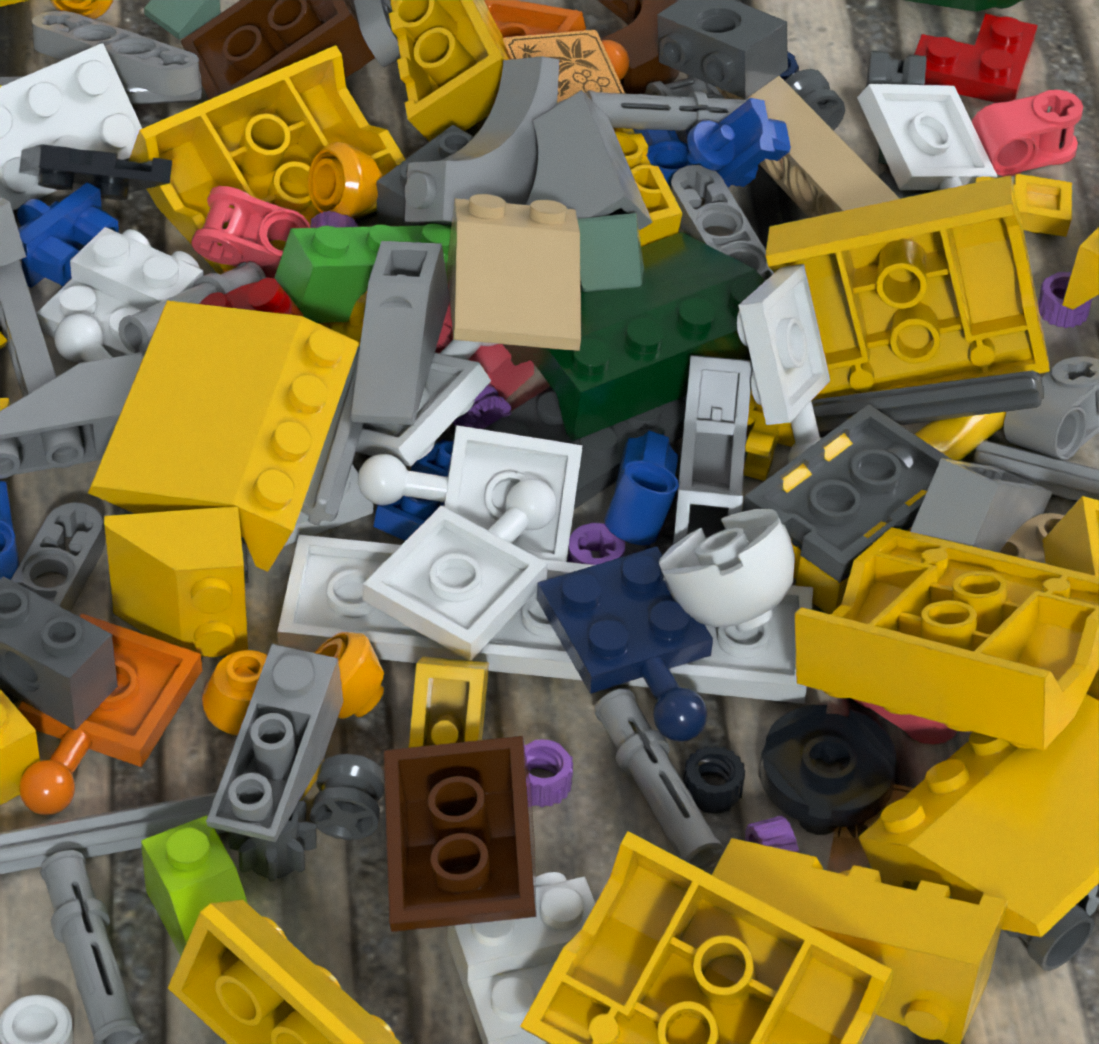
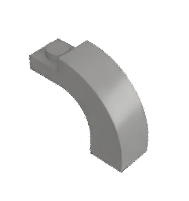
M691 355L673 545L699 528H702L706 538L726 530L721 519L742 512L743 469L751 376L753 372L751 360Z

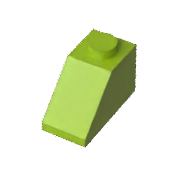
M207 815L141 840L146 892L180 956L184 951L199 913L210 903L244 900L248 904L236 866L215 829L207 827Z

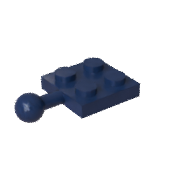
M657 546L538 582L537 601L590 694L643 677L657 701L654 706L653 718L658 731L664 737L672 741L684 742L697 737L702 732L707 722V707L704 700L695 691L680 687L669 669L711 656L713 637L705 624L699 623L686 613L671 596L663 580L664 575L659 565L662 554Z

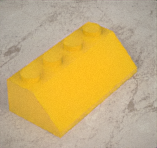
M244 900L210 903L199 913L168 985V989L227 1044H402L396 1039L392 1029L385 1021L365 1011L341 989L340 984L331 972L322 966L312 963L287 940L282 929L273 920L259 915Z

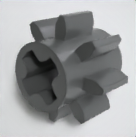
M302 800L298 802L276 842L228 831L229 848L239 852L240 871L244 873L252 869L259 876L268 878L269 882H275L276 878L284 877L294 870L302 873L305 870L304 850L308 851L317 848L316 824L306 822V803Z

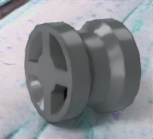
M814 69L801 70L785 80L833 131L839 126L845 114L844 102L835 91L830 90L829 82L820 71Z
M340 754L325 759L318 770L317 787L320 792L317 793L312 801L310 812L312 823L316 824V828L322 833L337 839L357 840L372 835L378 828L380 808L377 802L383 796L385 789V773L383 769L373 760L360 755Z

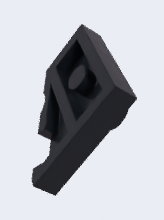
M41 144L22 150L19 173L39 176L38 185L41 187L56 190H73V183L84 185L88 182L100 189L101 198L127 200L128 193L169 184L172 160L153 158L152 161L137 163L117 159V153Z

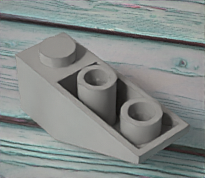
M381 241L368 282L351 409L352 422L414 425L450 302L442 243Z
M142 353L79 363L1 410L0 479L17 474L52 468H66L75 464L101 460L143 359Z
M271 644L206 820L207 827L272 842L277 841L324 759L343 704V693L338 658Z

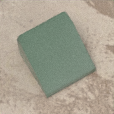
M150 0L144 8V15L179 40L221 14L220 0Z
M637 213L577 219L580 231V281L582 291L592 292L641 286L644 265Z

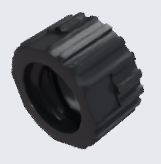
M706 746L703 749H697L694 754L691 753L689 755V759L685 762L683 783L690 791L697 807L703 812L722 813L729 811L742 798L745 779L744 763L741 762L739 756L734 754V751L726 750L725 747ZM709 774L718 775L727 782L719 786L709 785L701 776Z

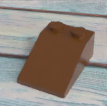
M240 0L181 40L184 50L192 52L199 58L201 84L209 100L335 45L342 54L345 78L375 59L361 33L355 5L352 0Z
M523 736L384 750L389 924L391 932L537 917L532 794Z

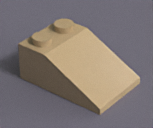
M489 194L473 195L469 200L455 198L447 259L453 340L579 351L581 343L580 231L576 210L567 209L562 203L552 200H536L531 205L506 203L504 199Z

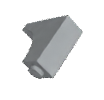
M541 56L503 60L502 77L495 103L487 120L474 138L459 151L444 159L408 163L407 182L404 192L406 199L405 222L452 226L455 198L469 200L471 196L477 194L498 196L510 204H527L534 185L538 165V142L533 120L557 104L559 59Z
M582 90L570 98L560 101L552 109L533 120L538 142V165L534 185L526 205H531L536 200L556 201L565 205L567 209L576 210L577 219L637 213L639 230L652 223L609 117Z
M941 458L910 532L999 553L1010 537L1026 521L1044 513L1052 491L998 467Z

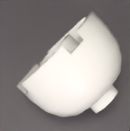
M753 509L724 517L721 520L726 530L706 538L702 528H699L671 546L660 558L659 565L668 591L675 602H678L684 611L696 621L713 627L735 625L738 631H748L765 624L772 618L773 612L771 609L782 601L793 583L795 554L785 525L781 523L777 512L773 509Z

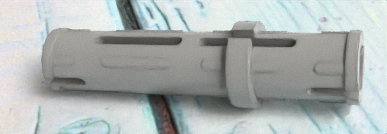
M588 90L585 93L609 117L613 128L686 131L687 135L701 121L721 122L750 99L708 98L705 92L698 91L690 92L687 97L602 93Z
M250 261L248 263L243 262L236 268L221 275L216 273L204 275L194 282L192 288L164 299L160 303L134 315L123 317L118 327L119 337L129 351L132 353H143L148 347L167 300L199 304L206 296L212 293L221 292L226 294L240 286L258 282L266 278L265 273L259 265Z
M617 689L603 696L595 705L596 712L594 713L597 719L602 722L617 749L615 758L622 773L627 776H633L678 857L701 870L710 866L721 856L722 844L714 836L693 800L690 791L686 788L668 757L670 747L667 740L659 731L652 730L636 703L632 691L629 689Z
M74 850L57 852L42 862L40 873L46 883L54 909L51 927L55 938L65 944L76 979V985L94 1036L93 1043L135 1044L140 1038L139 1034L141 1031L139 1024L135 1021L121 978V972L106 932L110 923L106 905L101 900L95 898L85 867L86 861L84 856Z

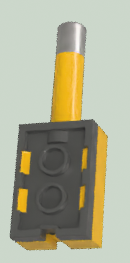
M868 404L744 496L742 512L753 509H773L777 512L781 523L785 525L795 554L793 576L796 579L795 586L813 587L812 603L827 614H831L842 604L853 561L891 527L906 531L911 530L941 458L956 461L963 459L1004 426L1006 412L931 421L913 434Z

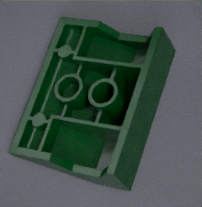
M680 232L641 247L644 265L641 286L583 292L580 281L581 343L579 351L502 345L511 354V361L515 366L531 360L556 392L566 434L573 442L687 396L691 355L751 360L748 346L741 342L738 334L737 316L739 312L738 305L765 282L757 270Z

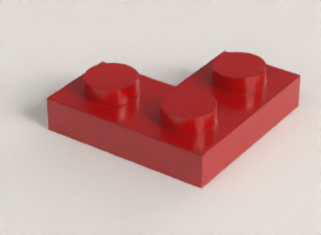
M985 14L975 45L957 42L948 37H934L921 34L914 55L926 56L924 85L955 86L958 95L994 103L1016 100L1033 49L1038 25L1022 22L1013 17Z

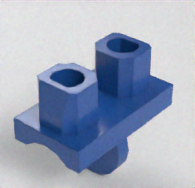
M755 98L748 99L719 123L710 120L701 121L690 130L687 136V145L690 150L687 155L689 162L692 165H701L706 169L716 171L722 177L727 187L731 185L745 187L756 178L758 164L765 159L779 161L791 149L786 123L780 120L769 119L765 101Z
M87 182L61 202L55 201L50 206H47L40 200L29 199L18 208L17 216L21 225L18 231L26 255L25 258L21 259V267L27 286L32 288L44 278L64 286L72 279L70 260L104 227L119 233L118 221L102 210L100 189Z

